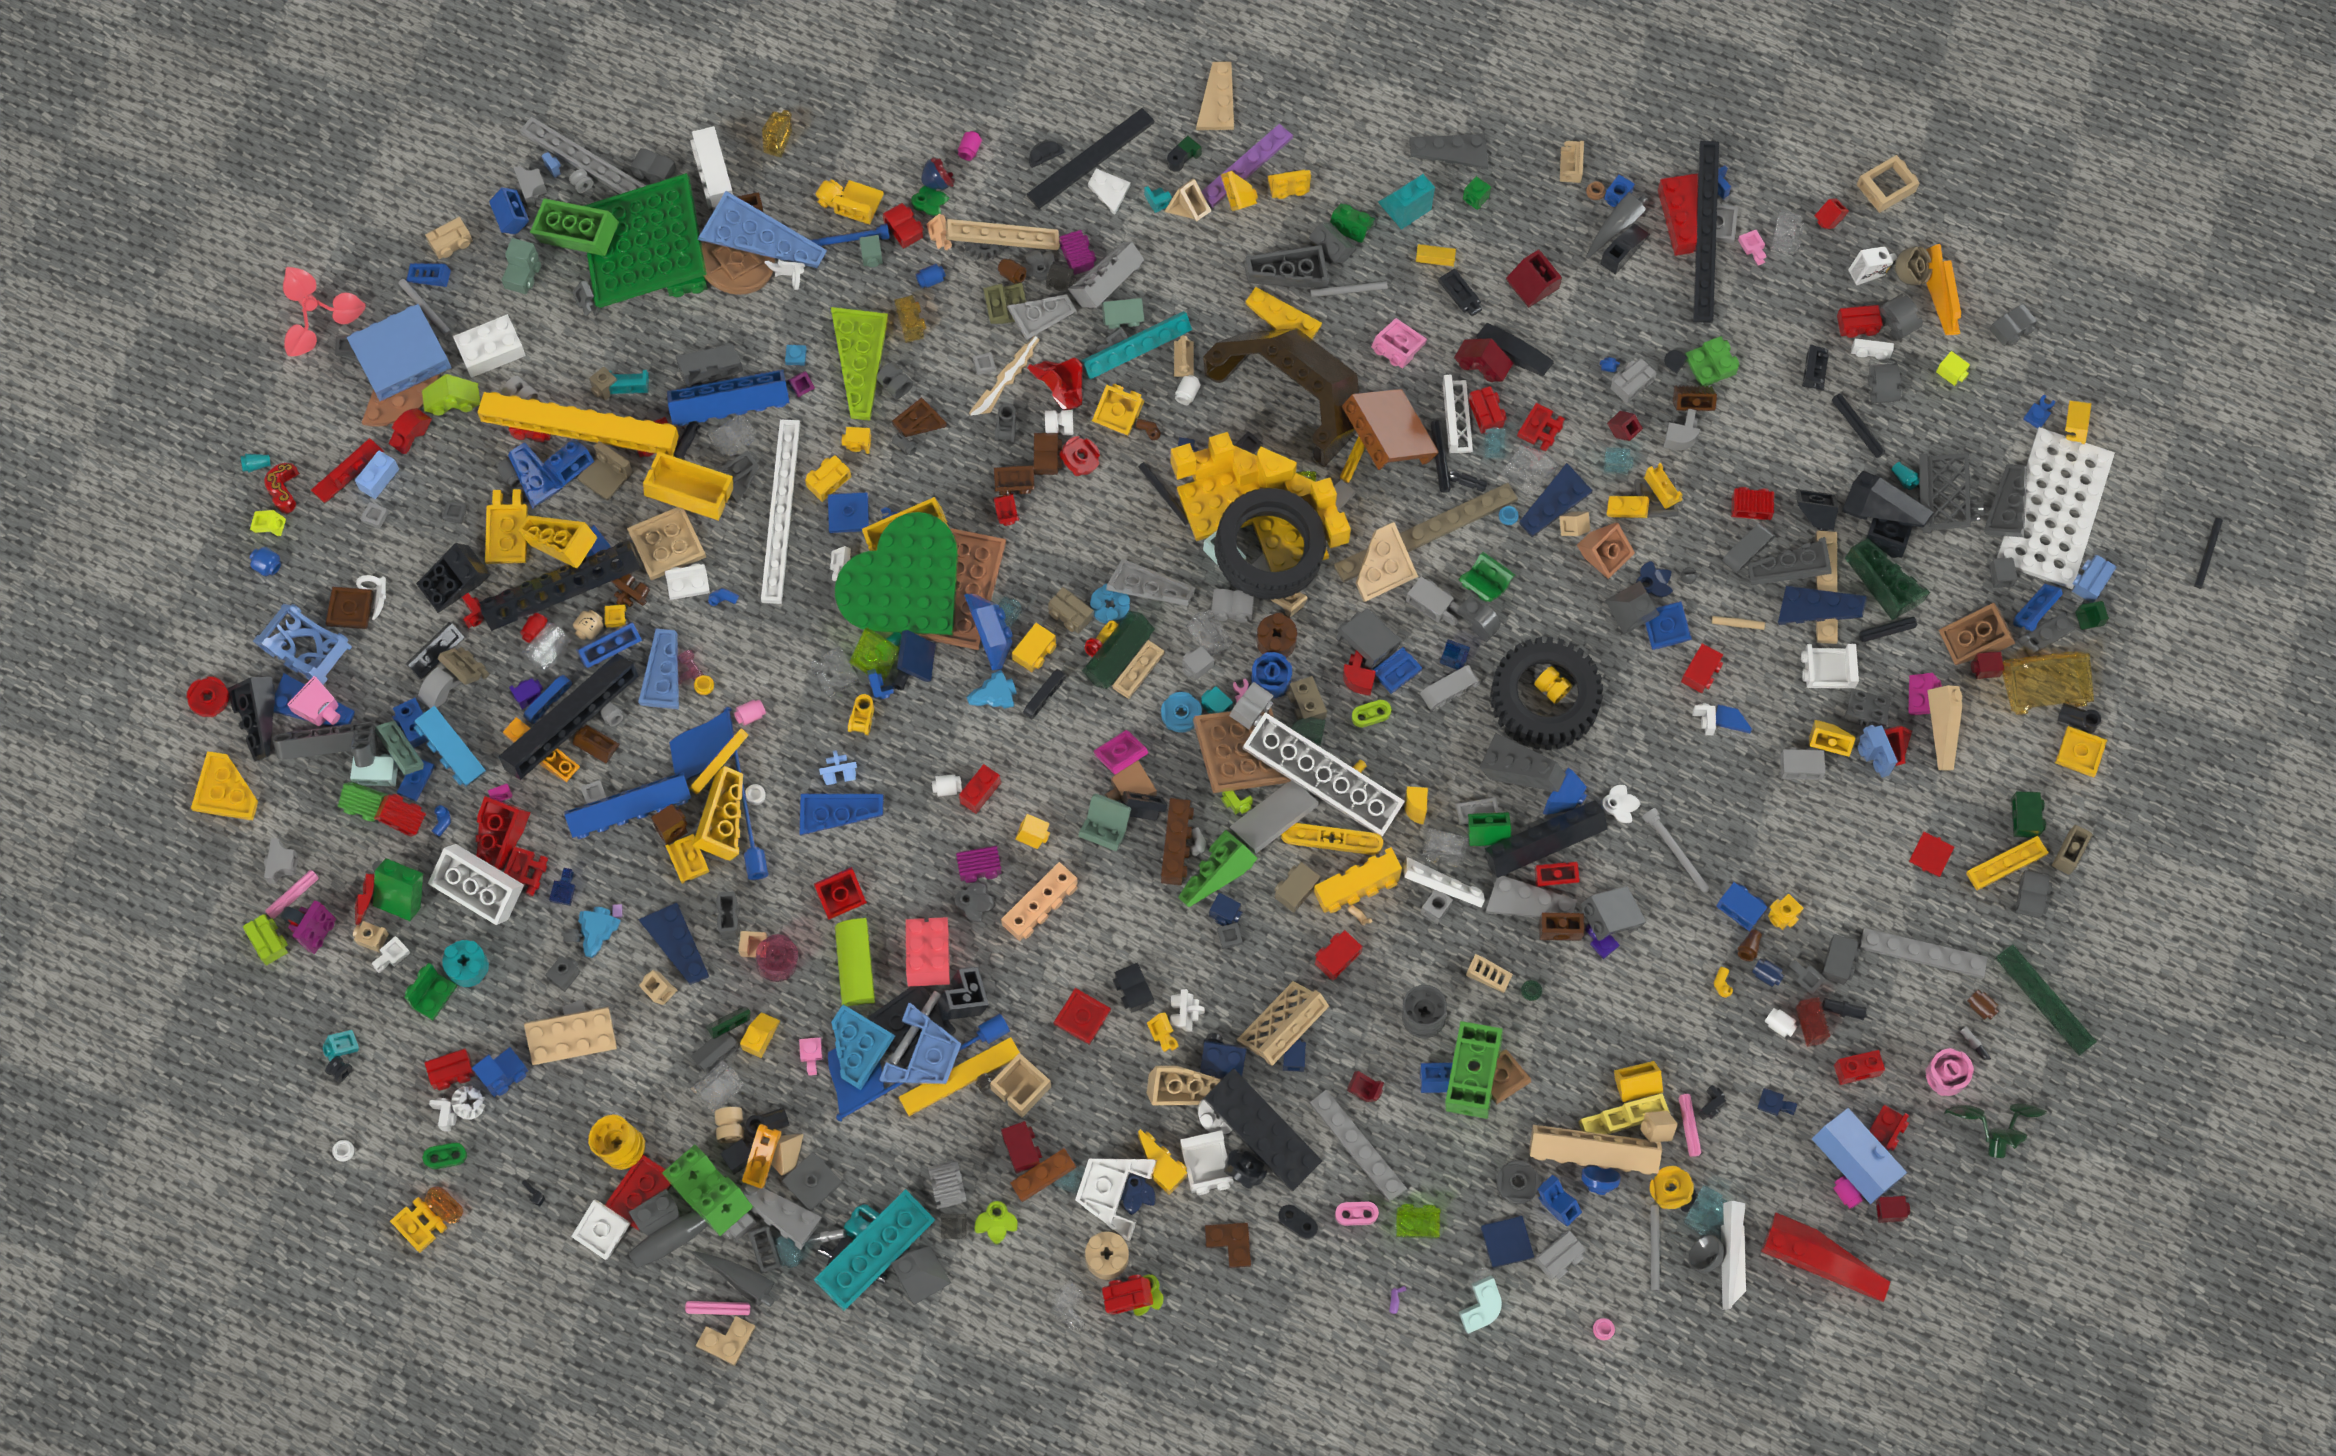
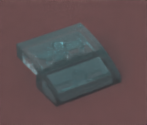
M1703 1185L1684 1223L1701 1236L1713 1235L1721 1241V1225H1724L1723 1203L1729 1201L1723 1199V1195Z

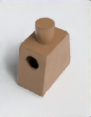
M1138 760L1113 776L1111 785L1114 789L1105 793V797L1115 801L1122 799L1124 791L1157 796V790Z

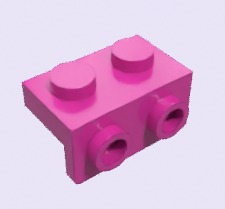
M1934 673L1909 675L1910 715L1931 714L1927 690L1942 687L1941 680Z

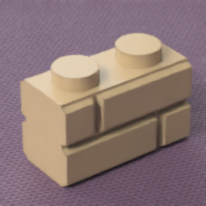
M460 217L425 234L429 245L438 259L448 258L454 251L465 249L473 242L468 229Z

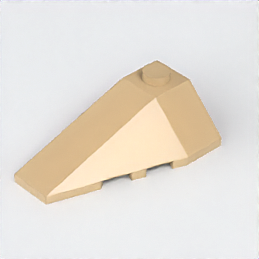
M1947 685L1927 690L1938 770L1943 771L1954 770L1962 713L1960 686Z

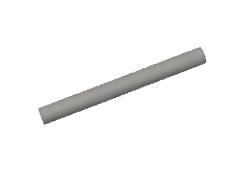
M401 279L398 284L416 304H419L422 311L445 336L450 334L451 330L409 283L405 279Z
M1387 281L1311 289L1310 294L1311 297L1383 290L1388 289Z
M934 991L921 1012L928 1017L941 995ZM910 1027L889 1060L892 1065H897L920 1028Z
M1651 1205V1291L1657 1292L1660 1291L1659 1205Z

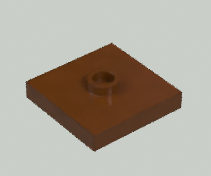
M332 587L325 624L330 627L367 629L373 590Z

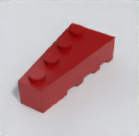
M1698 173L1660 179L1658 194L1674 255L1694 253L1697 243Z

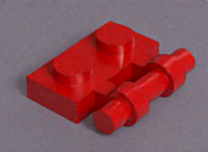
M1535 403L1520 428L1517 437L1533 445L1539 439L1543 442L1540 449L1547 451L1549 446L1553 445L1556 434L1562 430V424L1565 419L1562 416H1558L1556 420L1552 419V410ZM1546 426L1551 428L1548 434L1543 432Z
M514 846L504 873L528 886L526 894L533 897L535 891L540 887L541 883L539 881L542 874L546 872L548 858L541 855L538 862L533 861L535 857L534 852ZM530 868L535 870L531 879L527 878Z

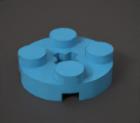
M1104 584L1092 594L1090 608L1094 610V617L1098 621L1107 624L1113 620L1118 623L1125 619L1129 613L1130 598L1128 594L1106 590L1107 584ZM1106 601H1114V608H1106Z
M1186 692L1171 694L1161 707L1163 723L1169 730L1179 733L1195 729L1193 718L1194 716L1202 715L1200 702ZM1179 708H1183V711L1187 712V714L1179 716L1176 712H1179Z

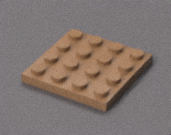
M1270 708L1267 714L1274 718L1272 709ZM1231 711L1194 716L1193 723L1213 793L1284 784L1291 781V779L1243 750L1244 744L1256 726L1253 725L1250 730L1229 716Z

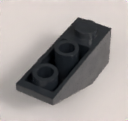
M1633 224L1603 252L1600 264L1616 275L1647 240L1650 234L1638 225Z

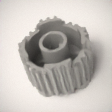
M950 1161L928 1167L937 1209L967 1201L958 1161Z

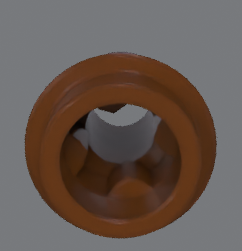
M1751 930L1738 947V956L1741 959L1751 962L1757 958L1762 937L1759 931Z

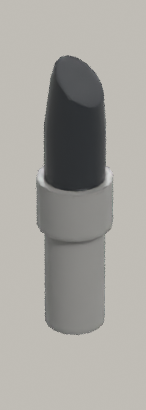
M1967 1026L1960 1030L1970 1043L1969 1045L1973 1050H1976L1983 1060H1991L1988 1052L1981 1045L1980 1040L1972 1034Z

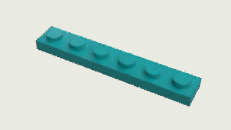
M1184 311L1081 360L1087 377L1089 379L1097 377L1192 331L1187 313Z

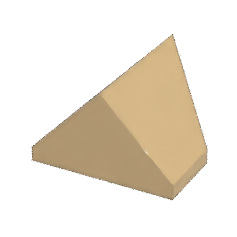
M1191 179L1177 190L1164 212L1192 218L1197 222L1211 212V209L1196 180Z
M804 1134L780 1136L771 1165L781 1176L796 1168ZM766 1137L762 1142L768 1144L770 1138Z

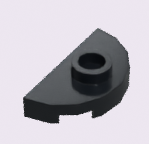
M1041 141L1030 152V167L1038 166L1066 152L1061 145L1054 141Z

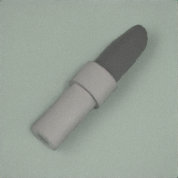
M845 1229L813 1234L807 1240V1243L829 1242L834 1239L845 1238L846 1231Z

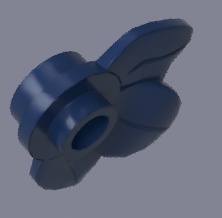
M1652 561L1647 562L1641 567L1640 577H1638L1636 583L1639 581L1641 583H1648L1649 587H1644L1648 594L1651 593L1656 597H1665L1673 592L1672 588L1667 585L1672 573L1670 570H1656Z
M1130 1172L1120 1201L1123 1200L1125 1209L1130 1215H1133L1139 1210L1142 1203L1154 1206L1156 1201L1155 1191L1152 1186L1146 1183L1145 1177ZM1133 1178L1138 1180L1136 1187L1131 1184Z

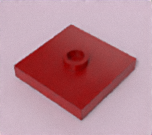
M1075 988L1053 1024L1090 1045L1111 1012V1008Z

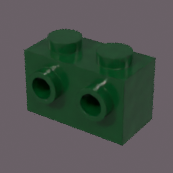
M2016 791L2011 798L2013 837H2039L2046 828V821L2042 817L2045 803L2041 799V792Z

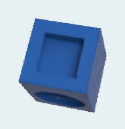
M1618 175L1606 190L1604 200L1610 206L1616 207L1628 192L1633 193L1635 184Z

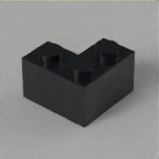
M978 967L959 969L951 979L953 990H945L937 1001L942 1021L981 1016L989 1006Z

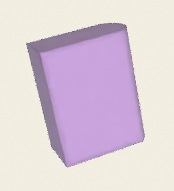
M622 904L612 905L613 917L622 918Z

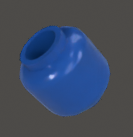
M268 547L253 550L249 557L251 559V568L262 576L275 575L281 566L280 556Z

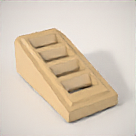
M1475 954L1466 976L1503 993L1513 975ZM1478 964L1482 965L1479 973L1475 971ZM1485 968H1488L1489 971L1487 976L1485 977L1483 976V972ZM1493 971L1497 972L1494 981L1490 979ZM1501 975H1504V980L1502 984L1499 985L1498 980Z

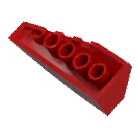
M1775 1212L1761 1252L1884 1302L1891 1283L1817 1229Z

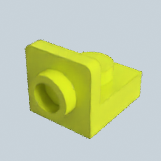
M274 510L255 511L250 530L255 533L272 532L276 536H281L286 519Z

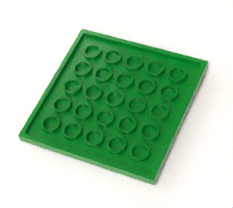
M687 173L584 205L585 207L609 211L619 221L605 256L587 252L596 307L602 308L707 275L701 240H697L700 234L690 178Z

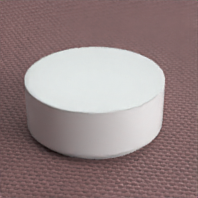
M758 784L750 785L745 791L746 801L751 805L763 803L766 798L764 788Z

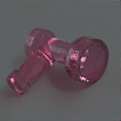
M687 650L678 656L680 663L686 664L689 668L688 671L678 676L679 685L690 678L695 681L699 676L704 675L693 661L694 653L692 650Z

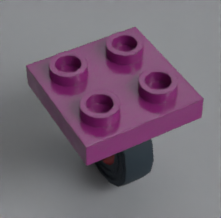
M315 900L309 909L300 907L299 910H296L292 907H286L281 913V918L289 924L288 929L293 932L292 937L314 955L322 947L324 938L333 929L336 918L320 902Z

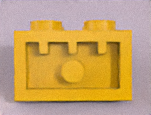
M1299 170L1268 176L1272 198L1284 199L1289 195L1295 194L1302 196L1310 191V170Z
M849 180L843 191L844 196L835 195L832 201L834 213L870 225L884 193L881 190Z

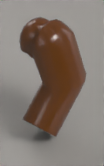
M1137 419L1136 428L1145 430L1148 437L1153 441L1160 438V430L1156 423Z

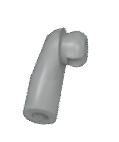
M1199 827L1191 831V836L1195 842V845L1190 846L1193 856L1203 854L1206 847L1205 838Z

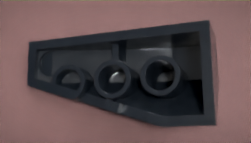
M1863 470L1853 482L1842 512L1859 519L1867 520L1868 517L1878 518L1880 522L1893 520L1898 521L1902 525L1925 527L1933 516L1931 510L1881 477Z

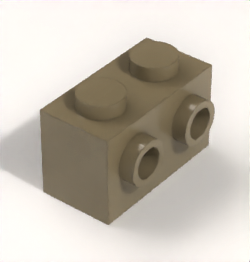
M1313 676L1290 683L1287 696L1290 703L1294 702L1296 709H1294L1296 719L1298 721L1301 720L1303 726L1325 719L1327 710Z

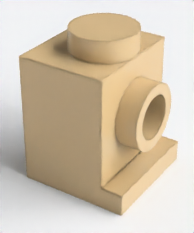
M364 921L361 926L357 925L353 932L354 941L358 945L379 953L389 935L385 928H380ZM370 931L371 935L366 937L367 932Z
M654 970L646 974L639 985L655 1003L664 1005L677 991L660 972Z

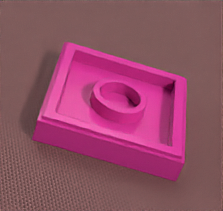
M1125 730L1094 750V754L1115 775L1147 755L1148 751L1128 730Z

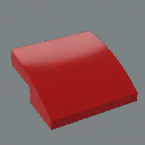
M374 874L365 875L363 894H358L355 902V925H360L367 912L374 888Z

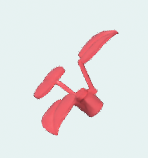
M286 267L283 292L287 298L298 301L303 307L302 312L305 323L304 328L299 324H295L288 329L284 341L287 355L299 356L311 351L316 346V335L313 331L308 330L307 311H313L317 305H320L329 311H334L332 317L335 322L349 324L363 313L366 307L365 303L356 295L345 292L337 295L333 300V307H330L316 300L311 294L316 290V281L311 274L299 268Z

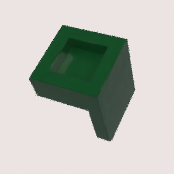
M2103 601L2082 604L2075 611L2081 630L2104 626L2109 619Z

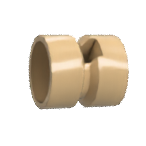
M725 1107L714 1112L715 1123L719 1126L716 1129L717 1142L725 1144L745 1139L744 1127L740 1125L743 1122L742 1108Z

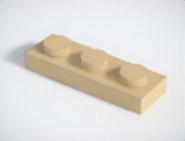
M1148 640L1113 684V689L1130 699L1165 654V651Z

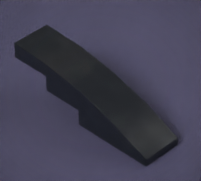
M1486 323L1476 335L1477 339L1492 338L1514 365L1542 377L1554 364L1551 358L1538 349L1492 324Z

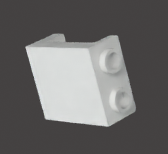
M1807 644L1805 650L1801 652V662L1805 663L1802 678L1803 681H1806L1807 688H1856L1859 682L1856 644H1848L1845 649L1812 648V644Z
M1222 1130L1180 1140L1191 1193L1204 1195L1209 1193V1189L1218 1188L1221 1191L1230 1188V1185L1234 1183V1178L1224 1172L1227 1153Z

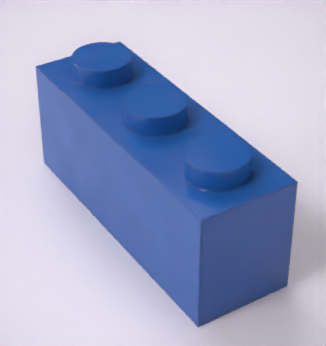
M629 622L581 646L576 651L584 667L589 668L642 641L633 622Z

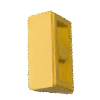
M1418 244L1416 262L1454 267L1456 249Z

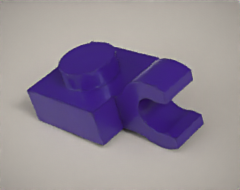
M1590 924L1584 929L1593 938L1590 945L1603 960L1620 946L1611 935L1598 941Z

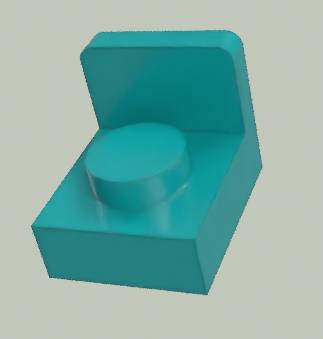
M352 1030L328 1035L323 1044L324 1055L328 1056L329 1061L336 1056L358 1052L359 1050Z

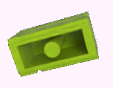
M263 914L254 919V921L243 925L245 933L266 966L288 953L285 948L288 946V943L283 935L278 936L275 931L278 929V926L273 918L268 919Z

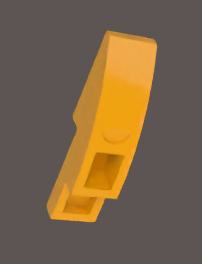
M515 717L503 731V734L512 742H515L530 727ZM558 748L539 763L566 783L580 768L578 764Z

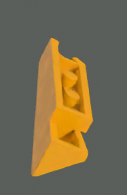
M1936 244L1926 249L1931 258V262L1928 263L1929 269H1932L1930 279L1926 284L1945 335L1960 334L1958 319L1961 318V309L1951 260L1943 261L1941 245Z

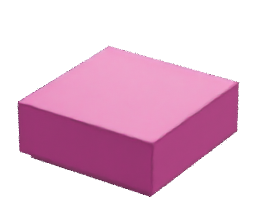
M508 784L488 790L490 798L499 801L512 798L513 796Z

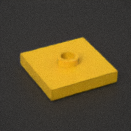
M2067 726L2055 764L2094 778L2107 740Z

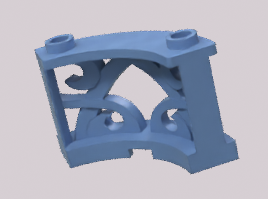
M283 604L278 613L262 633L256 636L253 642L273 658L277 656L279 660H284L286 667L296 673H303L308 680L315 676L324 685L328 680L325 676L346 650H350L352 646L347 643L348 639L344 635L332 633L301 614V609L296 605ZM288 614L295 620V623L289 624L286 620L285 623L288 630L284 631L279 623ZM277 627L280 633H277L268 638L272 631ZM313 637L317 653H305L295 658L296 647L291 638ZM285 640H287L291 646L289 650L282 649L283 646L287 645ZM308 658H314L311 659V662L309 664L305 663V661Z

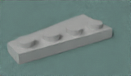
M1501 876L1496 879L1485 913L1524 917H1540L1542 912L1573 913L1577 900Z

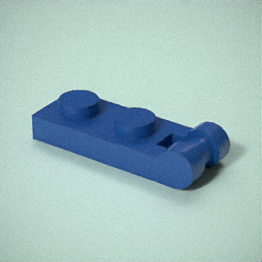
M2044 584L2015 616L2013 625L2034 631L2039 620L2062 596L2061 588Z

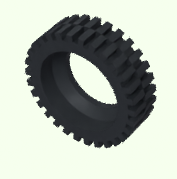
M1538 637L1535 640V644H1532L1531 639L1525 641L1524 647L1519 643L1515 646L1514 651L1510 649L1506 654V658L1503 657L1499 666H1497L1490 692V698H1492L1491 708H1494V717H1499V726H1506L1505 733L1508 736L1514 733L1513 740L1516 742L1522 738L1524 739V746L1529 747L1530 742L1535 743L1534 749L1540 750L1541 745H1545V750H1551L1553 745H1556L1557 749H1561L1564 743L1570 746L1573 744L1574 739L1579 741L1583 734H1587L1590 727L1593 726L1603 699V684H1600L1602 677L1601 674L1596 675L1598 671L1596 664L1590 666L1592 658L1589 655L1583 658L1584 650L1579 648L1577 652L1574 651L1575 644L1571 642L1566 647L1563 646V639H1559L1557 644L1553 643V637H1547L1546 643L1542 642V637ZM1535 664H1551L1566 670L1573 676L1577 684L1578 696L1575 704L1566 713L1555 717H1544L1531 712L1524 706L1518 695V680L1522 673Z

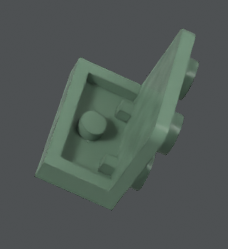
M1093 794L1087 819L1080 829L1078 837L1117 851L1126 834L1131 808L1102 795Z

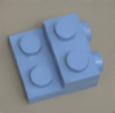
M1868 726L1863 729L1864 734L1859 736V754L1861 757H1865L1866 762L1874 760V769L1877 773H1880L1881 778L1889 776L1898 761L1883 726Z

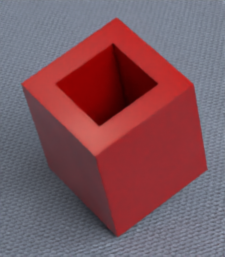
M1837 198L1828 199L1814 216L1818 219L1817 222L1822 228L1833 229L1848 214L1849 210Z

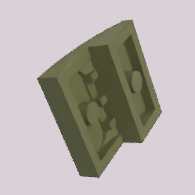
M1018 283L1006 287L998 284L983 288L990 323L1005 324L1015 322L1007 306L1027 302L1023 284Z

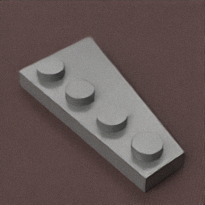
M1124 559L1120 561L1106 588L1108 591L1188 606L1196 589L1193 586Z
M743 1183L740 1187V1190L753 1206L750 1211L764 1217V1222L769 1226L774 1225L781 1231L780 1234L786 1239H792L795 1242V1246L800 1250L821 1222V1216L765 1188L760 1189L747 1183Z

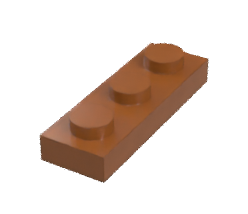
M1063 1148L1010 1182L1019 1199L1024 1202L1077 1167L1066 1149Z

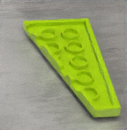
M831 307L851 419L870 421L877 385L876 378L879 373L889 318L888 314Z

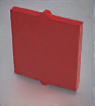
M1923 832L1909 862L1922 868V871H1928L1940 877L1954 846L1942 841L1940 837L1936 838Z

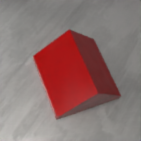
M852 867L814 883L816 894L828 920L867 903Z

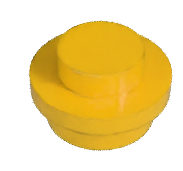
M699 676L694 682V689L700 695H708L714 689V681L709 676Z

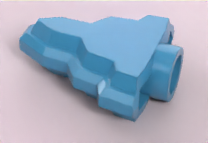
M1002 670L992 673L991 678L985 680L982 687L974 689L966 698L969 705L982 706L988 704L992 707L1001 706L1006 709L1014 707L1012 695L1017 693L1012 678L1006 680Z
M594 907L593 912L580 911L578 922L581 924V933L585 937L583 948L586 957L593 958L601 950L603 942L610 939L613 931L618 930L621 920L610 916L611 911L606 908Z

